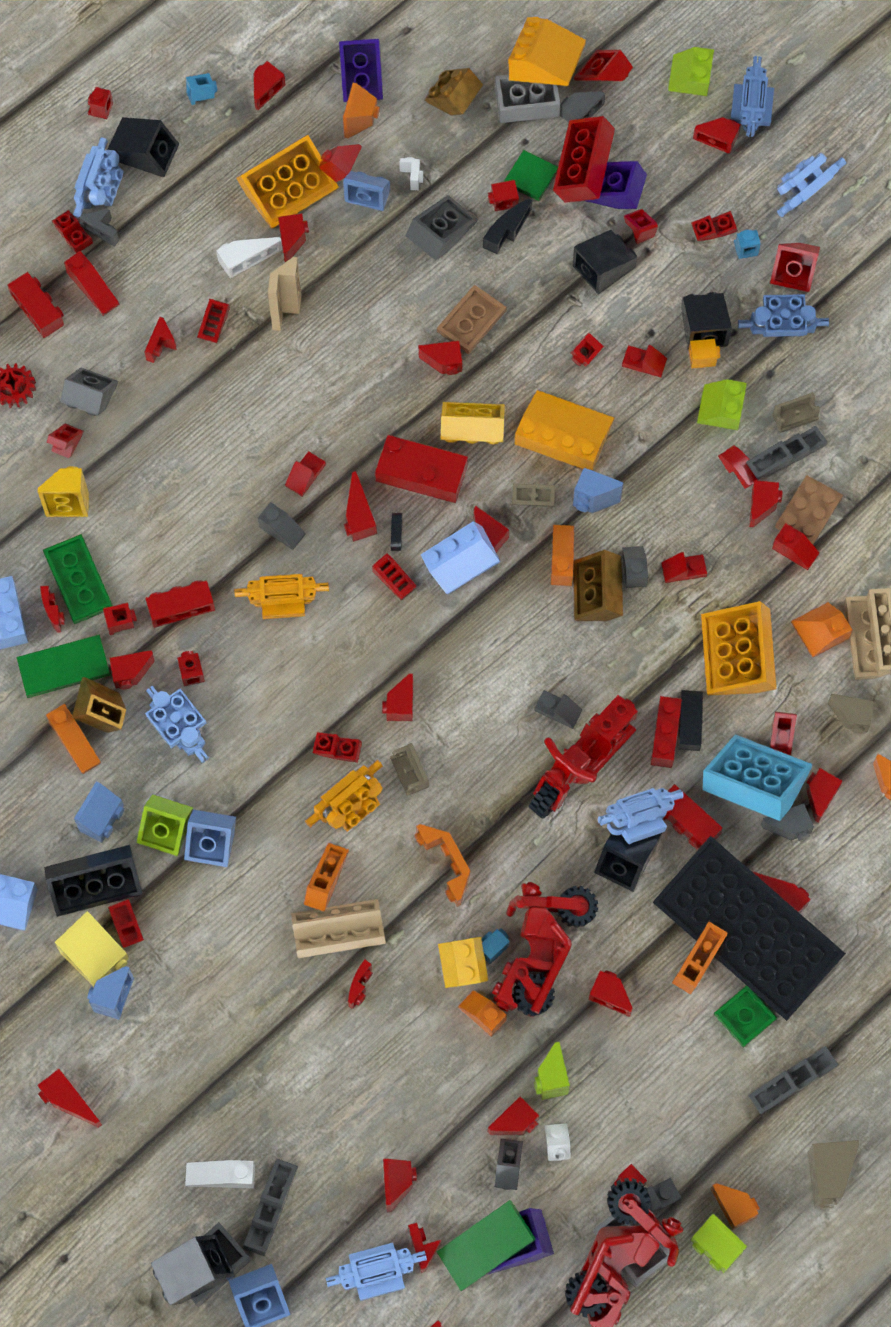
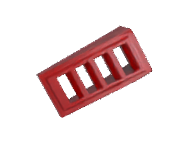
M209 298L197 338L217 344L230 310L229 304ZM213 308L221 310L222 314L212 312ZM210 316H214L220 318V320L215 321L209 318ZM207 323L217 325V329L208 327ZM207 330V331H210V332H214L215 335H214V337H213V336L204 334V331Z
M388 553L372 566V572L400 600L404 599L417 587ZM394 570L395 573L388 578L387 575ZM400 576L401 579L393 584L392 582ZM406 582L408 585L399 591L398 588Z

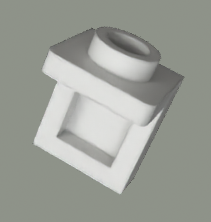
M413 157L400 158V172H411L410 189L419 191V183H423L420 159Z
M567 1123L545 1125L548 1161L570 1159V1139Z

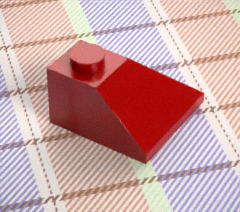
M621 49L596 50L574 76V80L623 81L628 77V73L632 70L633 66Z
M804 243L779 244L770 284L810 292L820 247Z
M383 1159L387 1213L392 1212L413 1188L412 1181H417L416 1167H411V1161Z

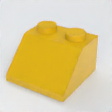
M481 937L438 944L445 988L489 981Z

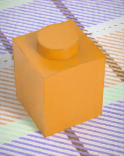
M715 339L690 341L689 356L691 369L716 366L717 359L720 358V347L716 346Z

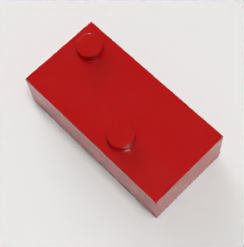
M604 116L569 120L553 191L565 203L594 200L600 197L615 128Z
M387 435L375 471L376 482L456 503L468 468V456Z

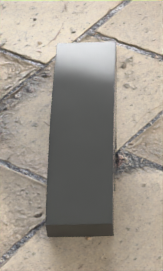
M814 426L801 435L798 433L784 442L781 440L748 460L746 464L756 478L761 479L826 446L828 441L817 426Z
M825 1046L789 1070H785L748 1096L762 1115L839 1066L827 1046Z
M276 1159L261 1195L252 1225L243 1244V1249L265 1256L296 1175L297 1165Z

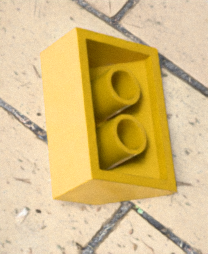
M443 402L441 440L449 443L457 442V440L466 441L472 444L478 443V441L487 442L488 444L503 442L505 404Z
M75 466L60 468L38 487V495L46 517H88L89 492L82 468Z

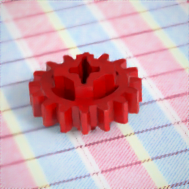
M15 363L14 367L10 368V365L6 364L5 370L0 367V403L2 406L7 402L9 408H12L15 403L17 407H20V402L23 401L27 404L26 398L34 397L31 391H36V381L32 377L31 370L27 371L24 365L19 368L18 364ZM12 381H13L14 384H15V386H14V387H15V390H13V388H12V386H11V385H12Z

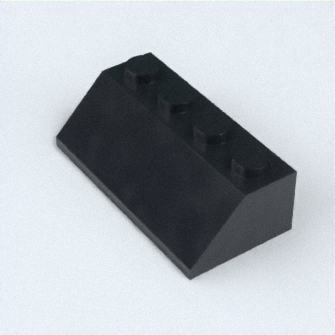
M130 845L44 867L47 886L57 917L143 894Z

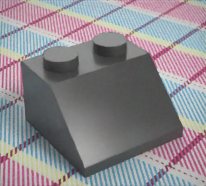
M80 367L65 379L60 402L65 403L70 408L84 410L89 415H99L106 410L118 385V381Z

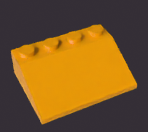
M527 17L508 59L509 81L568 86L585 47L586 39L548 19Z
M309 135L300 138L236 178L246 196L271 229L279 225L278 217L297 214L339 188L338 184L319 168L322 161L321 155Z
M537 390L517 428L515 445L581 469L587 468L593 471L613 424L614 417Z
M761 601L701 614L707 695L752 694L777 689L770 608Z

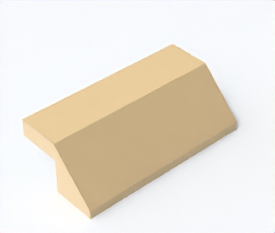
M292 257L270 273L268 298L272 329L276 331H281L283 313H300L302 294L298 257Z
M891 588L869 589L867 596L846 597L847 621L853 629L850 636V646L855 680L876 679L890 674Z
M378 899L327 907L325 912L314 909L291 913L298 958L386 944Z

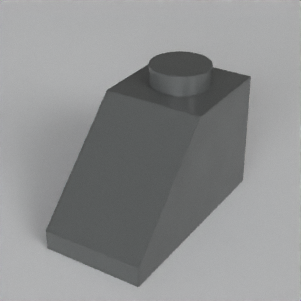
M603 91L573 93L569 98L566 97L562 101L560 116L567 122L569 120L591 118L604 105L605 93Z
M271 502L258 517L259 528L292 550L306 535L288 513Z
M622 547L626 588L647 587L649 577L644 547Z
M804 803L790 808L780 821L771 817H765L761 823L763 829L791 841L794 839L801 841L810 837L814 828Z
M500 1139L494 1187L504 1190H517L523 1141Z

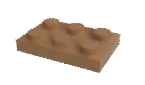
M473 285L437 327V333L450 342L459 341L460 349L470 354L507 311V307L476 285Z
M806 475L776 523L775 528L781 530L785 523L802 532L814 545L843 495Z

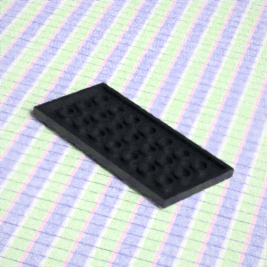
M712 836L705 841L653 901L659 909L696 941L708 922L726 931L728 934L714 957L786 1021L790 1019L846 955L843 950Z

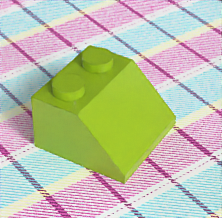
M692 47L674 54L668 91L707 96L714 49Z
M725 379L704 384L697 423L738 431L747 383Z
M152 794L143 808L136 843L178 856L187 834L188 820L192 814L193 807Z
M560 1042L554 1043L538 1068L537 1076L534 1077L536 1095L540 1094L542 1100L568 1095L570 1084Z
M714 1214L709 1217L691 1238L694 1250L700 1255L704 1253L710 1259L709 1264L716 1271L719 1272L721 1270L723 1273L730 1268L747 1248Z

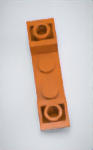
M422 824L417 825L414 836L420 846L424 845L427 851L442 843L440 845L445 857L449 856L453 863L450 865L456 876L460 875L447 882L448 890L445 891L449 901H454L457 907L460 906L470 878V869L449 832Z

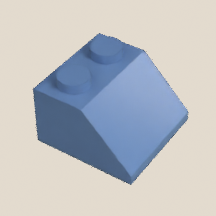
M350 171L343 181L345 202L384 211L390 193V181L383 177H373L363 172Z
M584 468L574 489L573 506L581 512L588 511L594 513L618 504L621 501L623 482Z
M96 781L74 818L79 831L101 843L105 838H109L113 831L112 825L115 820H119L123 815L124 805L122 799Z
M193 810L188 820L184 860L228 867L235 833L236 817Z
M125 966L97 980L95 986L90 987L87 999H89V1003L95 1013L120 1020L134 980L129 967Z
M272 1264L228 1280L245 1327H261L290 1315Z

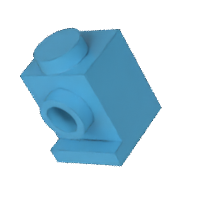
M209 73L186 77V93L191 105H196L195 101L215 98L217 84L215 80L212 81Z
M748 229L737 233L734 245L738 259L758 256L761 243L757 230Z
M501 928L499 930L496 929L493 933L489 931L482 938L484 957L489 964L509 948L510 941L508 939L510 937Z

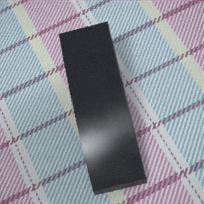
M528 198L518 203L498 218L483 237V248L498 254L506 239L514 242L532 210V200Z
M681 690L682 701L679 718L678 750L700 751L702 744L703 691Z

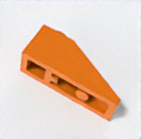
M553 525L551 585L572 586L574 526Z
M65 704L46 714L49 724L82 774L101 764V761L76 720L72 718V714Z
M331 843L327 844L307 886L304 905L325 912L349 849Z
M708 922L672 981V984L691 995L728 933Z

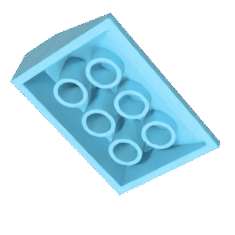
M734 735L703 770V791L780 821L794 803L812 768V764L741 736Z

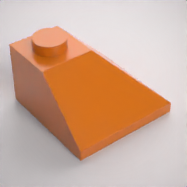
M357 83L352 84L343 115L344 138H350L373 126L374 119H378L380 107L377 106V98Z
M829 602L791 621L812 658L848 640L853 630L843 613Z

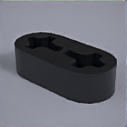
M392 512L391 551L402 550V513Z

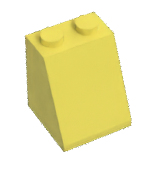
M88 911L55 941L60 954L93 987L97 980L125 967L128 963L127 953Z

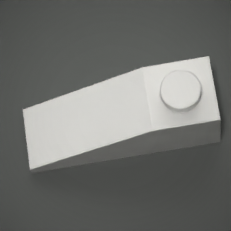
M280 237L233 241L229 244H223L216 250L217 258L229 278H232L283 250L282 240Z
M225 1160L187 1163L185 1186L254 1188V1161Z

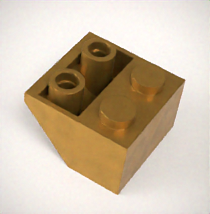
M470 68L445 70L439 75V80L429 89V94L425 101L449 115H463L482 88L483 83Z
M83 677L72 718L106 733L122 730L126 707L120 693Z

